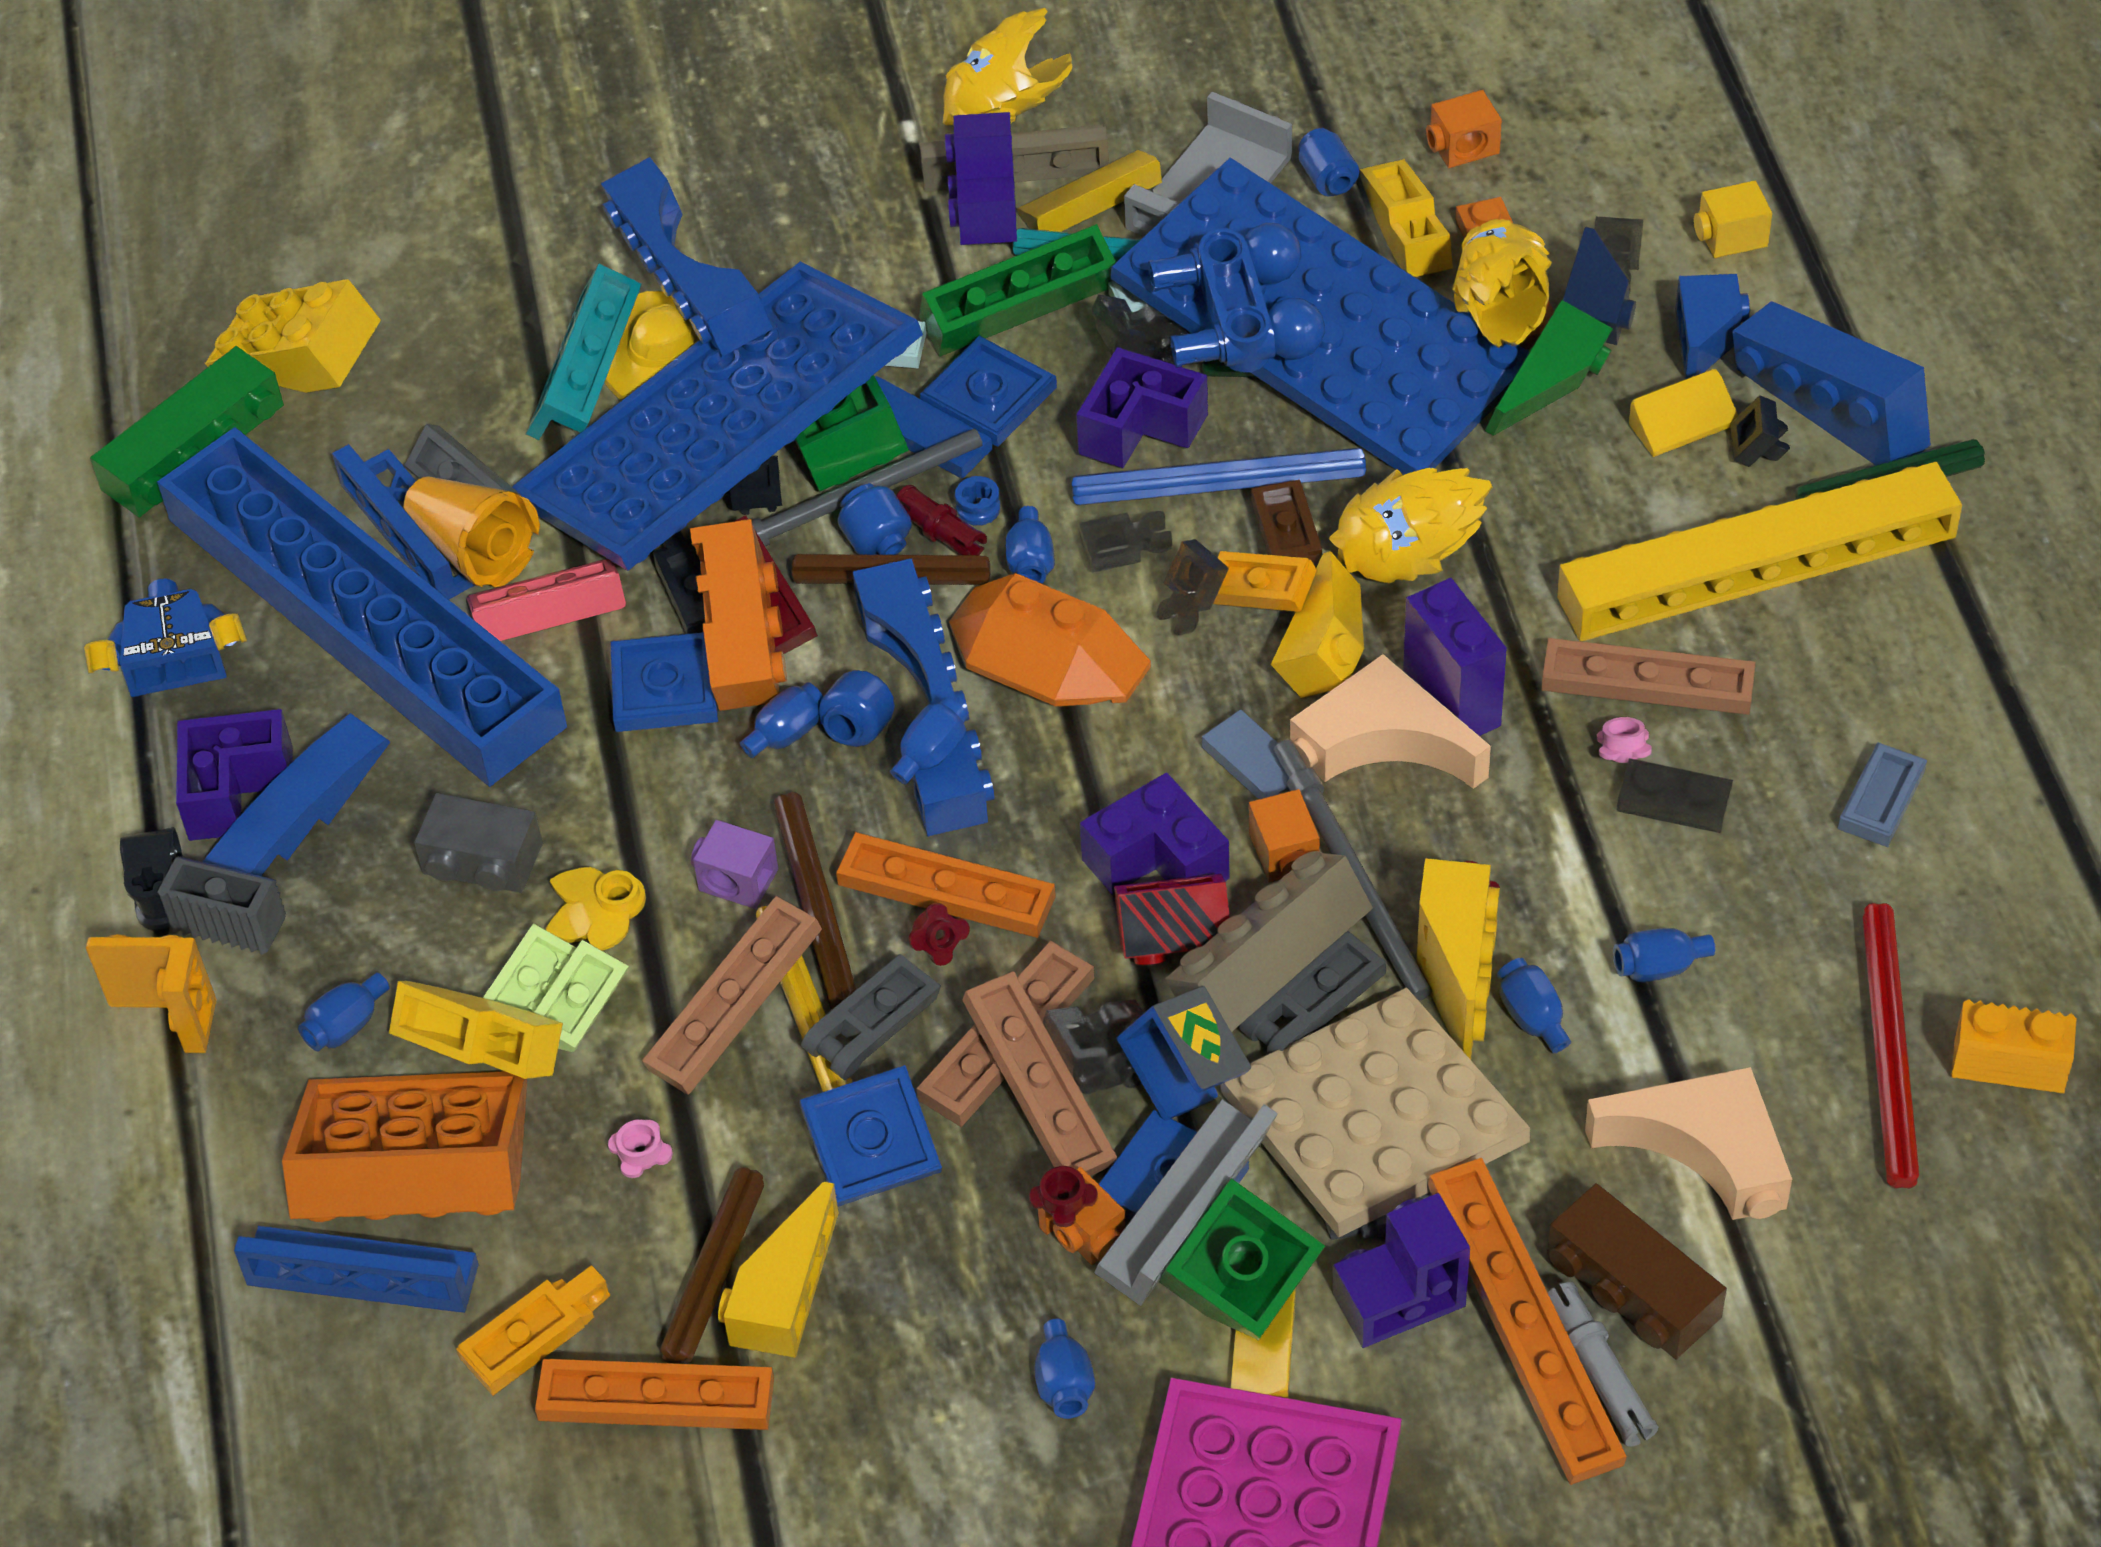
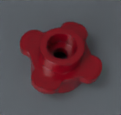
M933 903L916 918L909 935V944L916 951L924 950L930 954L934 964L944 966L952 961L953 950L960 940L968 937L970 927L965 919H955L949 915L945 905ZM938 930L943 931V936L940 939H936L935 936Z
M1057 1166L1047 1171L1040 1181V1186L1033 1187L1029 1193L1030 1204L1036 1209L1043 1208L1053 1216L1054 1224L1059 1227L1073 1225L1076 1221V1215L1085 1206H1093L1098 1199L1096 1187L1092 1184H1086L1083 1175L1078 1170L1069 1166ZM1061 1194L1069 1195V1197L1064 1200L1060 1199L1058 1196Z

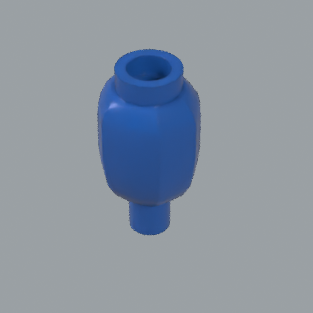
M1024 506L1018 512L1019 522L1014 524L1007 533L1005 544L1007 565L1012 574L1017 573L1042 584L1055 566L1053 541L1048 528L1039 521L1038 510L1033 506Z
M807 682L801 687L790 686L773 697L758 712L755 719V730L740 742L743 751L750 758H754L766 747L774 749L785 748L803 737L819 722L818 710L823 698L821 692L812 683Z
M944 697L940 703L929 704L924 707L912 721L901 739L900 750L902 757L890 771L892 776L906 785L918 770L931 769L939 765L965 734L964 722L969 717L967 711L950 697Z
M1655 928L1634 932L1625 938L1624 943L1616 944L1613 948V960L1618 975L1620 977L1630 975L1631 979L1636 982L1656 981L1679 975L1691 966L1694 959L1715 955V943L1712 935L1690 938L1685 932L1675 928Z
M1517 958L1505 964L1497 972L1496 976L1501 982L1499 988L1500 999L1511 1017L1527 1034L1538 1037L1542 1036L1552 1053L1564 1050L1570 1045L1571 1040L1560 1025L1563 1018V1006L1548 977L1538 966L1528 965L1524 958Z
M375 973L362 984L354 982L344 983L326 992L305 1011V1021L298 1026L301 1037L315 1051H320L325 1046L336 1048L344 1044L370 1021L374 1012L375 1000L390 989L389 983L380 973Z
M1051 1319L1043 1326L1046 1341L1042 1343L1035 1360V1379L1038 1393L1047 1405L1053 1407L1054 1413L1058 1417L1064 1419L1076 1418L1088 1409V1399L1093 1394L1095 1388L1092 1364L1087 1351L1073 1338L1068 1337L1065 1321L1062 1319Z

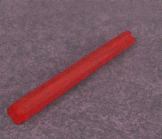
M1870 903L1864 908L1863 927L1887 1183L1894 1189L1902 1187L1910 1189L1918 1183L1919 1166L1894 909L1887 903L1879 905Z

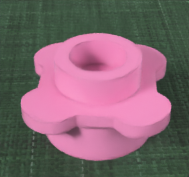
M1630 717L1611 719L1603 725V730L1597 734V741L1602 744V747L1599 749V755L1604 759L1619 763H1629L1638 758H1645L1652 752L1651 745L1646 743V740L1649 739V732L1638 719Z
M653 1120L630 1121L624 1124L618 1133L613 1134L608 1141L609 1151L617 1154L622 1162V1174L629 1178L641 1176L644 1170L651 1168L653 1165H665L673 1156L671 1146L663 1143L660 1136V1127ZM645 1147V1150L642 1152H637L635 1149Z

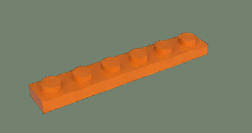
M1481 1157L1431 1174L1428 1181L1430 1192L1432 1195L1440 1194L1470 1246L1469 1274L1569 1484L1573 1485L1623 1467L1627 1456L1483 1158Z

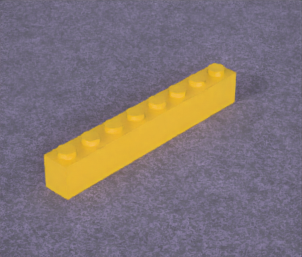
M1937 461L1918 467H1907L1899 472L1871 480H1860L1849 486L1827 492H1816L1798 500L1779 505H1769L1760 510L1732 518H1721L1710 524L1684 531H1674L1666 536L1641 543L1626 544L1618 549L1590 557L1576 558L1571 562L1560 564L1557 598L1581 642L1956 538L1963 504Z

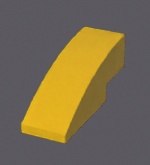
M1405 159L1360 169V177L1369 203L1387 245L1399 267L1414 277L1452 269L1450 234L1435 215L1434 197Z
M398 981L389 1034L466 1064L485 1063L527 1079L553 1076L563 1023L481 997L410 981Z

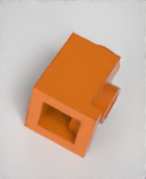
M1080 1166L1076 1170L1083 1175L1085 1183L1092 1184L1097 1189V1202L1093 1206H1085L1076 1215L1075 1223L1069 1227L1055 1225L1053 1216L1043 1208L1038 1209L1039 1228L1046 1235L1054 1231L1058 1241L1067 1251L1071 1253L1078 1251L1093 1265L1097 1261L1102 1260L1126 1228L1125 1210ZM1061 1194L1058 1197L1064 1200L1067 1199L1069 1195Z

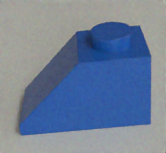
M1737 274L1679 276L1675 313L1685 379L1704 373L1734 347L1732 331L1749 319L1748 293H1740Z

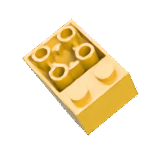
M349 279L329 283L319 282L313 286L297 289L286 288L280 292L264 295L253 294L245 298L237 306L236 316L227 330L216 339L215 349L205 365L209 367L237 346L275 372L280 387L304 393L338 388L347 377L381 319Z
M1425 858L1419 902L1417 964L1432 989L1430 995L1451 1038L1471 1060L1473 1041L1484 1042L1486 1008L1491 985L1492 956L1496 942L1500 888L1489 887L1491 865Z

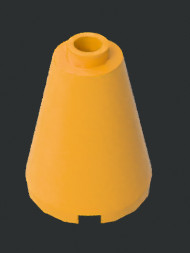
M430 476L417 480L405 495L404 510L440 553L469 582L483 587V585H491L495 588L501 587L516 578L530 562L534 550L528 547L532 532L539 535L540 523L537 509L529 499L512 491Z

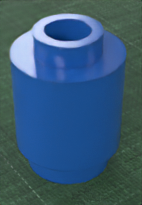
M1318 128L1308 132L1301 139L1298 146L1299 161L1317 190L1324 196H1337L1350 190L1358 179L1359 166L1340 137L1327 129Z

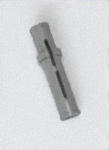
M1573 1282L1559 1284L1564 1293L1562 1298L1567 1306L1562 1302L1556 1289H1550L1547 1293L1594 1389L1619 1430L1624 1444L1629 1447L1641 1444L1636 1435L1638 1430L1633 1421L1647 1441L1655 1435L1659 1426L1650 1416L1608 1345L1609 1335L1602 1322L1594 1321Z

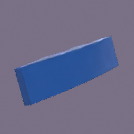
M350 713L311 744L263 790L237 818L202 862L262 876L277 855L288 861L318 819L327 825L330 824L390 744V741Z

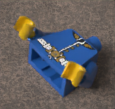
M158 579L148 586L147 598L133 600L125 605L124 620L116 624L107 640L90 642L84 646L88 674L94 673L98 669L117 672L119 671V666H121L130 695L135 697L227 678L220 650H223L224 646L234 645L237 641H241V643L246 642L247 638L238 614L225 615L213 604H202L197 591L193 589L178 591V585L173 580Z

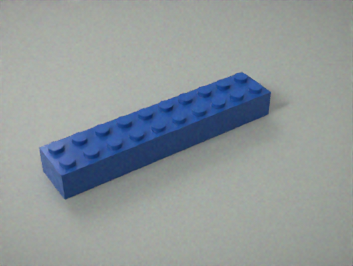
M236 427L157 481L169 520L487 786L491 787L567 728L558 687Z

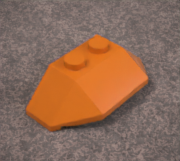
M1017 573L975 587L949 621L951 633L955 638L966 669L1055 707L1091 705L1111 700L1112 703H1126L1151 668V660L1104 609Z

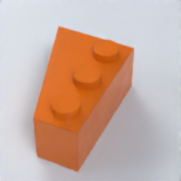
M751 519L690 528L692 545L695 546L700 560L701 575L696 576L698 592L703 593L705 612L703 632L711 690L719 711L767 704L773 697L779 694V683L787 682L783 651L775 652L774 638L783 636L779 607H771L770 593L778 592L774 562H765Z

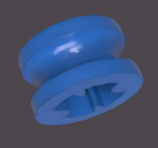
M972 476L958 484L955 489L956 511L960 519L970 525L977 526L991 523L997 518L1000 513L999 488L993 480L983 476ZM977 498H981L979 504H974Z

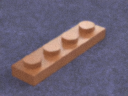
M1548 638L1541 691L1749 715L1756 662Z
M775 896L644 1057L642 1062L648 1071L689 1095L820 933L822 928L817 919Z
M1052 941L1042 949L1017 977L1047 1031L1094 980V966ZM975 1024L916 1088L918 1101L960 1127L969 1120L1005 1079Z
M1012 971L965 991L962 999L1054 1168L1057 1166H1069L1078 1169L1081 1166L1091 1176L1112 1167L1117 1156L1015 972Z

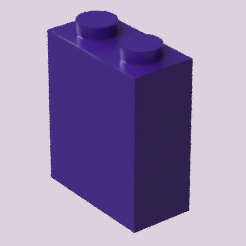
M1448 578L1406 597L1403 672L1479 736L1500 727L1502 722L1507 647L1452 578Z

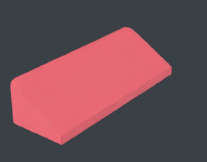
M609 559L468 595L469 597L466 598L472 619L499 641L619 610L626 606L619 573L614 563Z

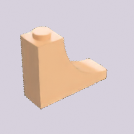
M1384 654L1290 719V740L1293 741L1307 768L1314 769L1318 777L1324 782L1349 769L1386 761H1402L1428 765L1457 777L1473 789L1489 778L1491 746Z
M1751 1067L1588 1100L1585 1132L1591 1148L1604 1146L1637 1147L1664 1154L1683 1163L1712 1186L1727 1207L1732 1220L1745 1217L1762 1219L1770 1217L1780 1210L1787 1209L1792 1177Z

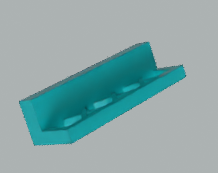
M598 263L580 295L526 435L540 440L551 420L579 433L586 429L642 283Z

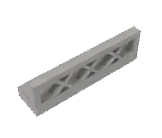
M1222 1099L1099 1262L1094 1273L1141 1306L1160 1281L1165 1269L1231 1178L1234 1180L1263 1142L1278 1113L1263 1104L1255 1117L1250 1119Z

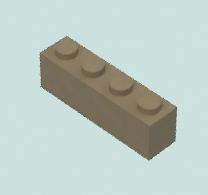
M1312 851L1296 859L1291 866L1292 870L1277 883L1270 884L1261 889L1255 896V902L1241 914L1225 920L1218 927V934L1204 946L1195 948L1182 957L1181 965L1165 978L1174 996L1176 997L1205 986L1231 1032L1235 1030L1373 909L1345 855Z

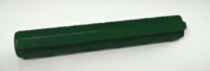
M1976 439L1963 441L1799 486L1795 490L1796 500L1816 492H1827L1852 485L1860 480H1871L1899 472L1907 467H1918L1936 461L1946 477L1981 468L1985 464V451Z

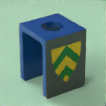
M1205 986L1152 1006L1116 1038L1164 1120H1170L1212 1102L1218 1097L1215 1086L1240 1077L1251 1069L1249 1061Z

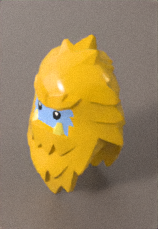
M1046 8L1029 12L1022 11L1005 18L993 31L979 38L971 45L967 58L963 62L955 64L947 72L943 96L944 125H954V115L1010 112L1012 123L1016 120L1017 115L1045 102V97L1062 85V82L1073 68L1070 53L1054 60L1053 58L1047 59L1030 69L1026 67L1024 56L1028 44L1034 37V34L1047 21L1045 18L1048 12Z
M1504 219L1490 220L1482 224L1481 227L1477 226L1468 232L1462 243L1463 252L1452 289L1457 312H1470L1483 336L1497 348L1501 347L1504 343L1513 347L1519 345L1532 330L1535 331L1542 323L1549 300V282L1546 271L1552 264L1551 260L1547 257L1550 253L1544 247L1545 243L1539 235L1522 225Z
M1425 468L1402 475L1396 469L1379 485L1374 483L1362 495L1357 493L1350 500L1339 519L1338 530L1329 537V540L1338 548L1337 559L1342 565L1346 566L1349 573L1359 571L1367 579L1392 583L1395 580L1414 581L1418 575L1436 574L1443 571L1440 561L1462 547L1480 528L1482 522L1479 519L1487 510V507L1483 506L1484 499L1493 486L1489 480L1467 477L1470 473L1468 468L1437 472L1435 468Z

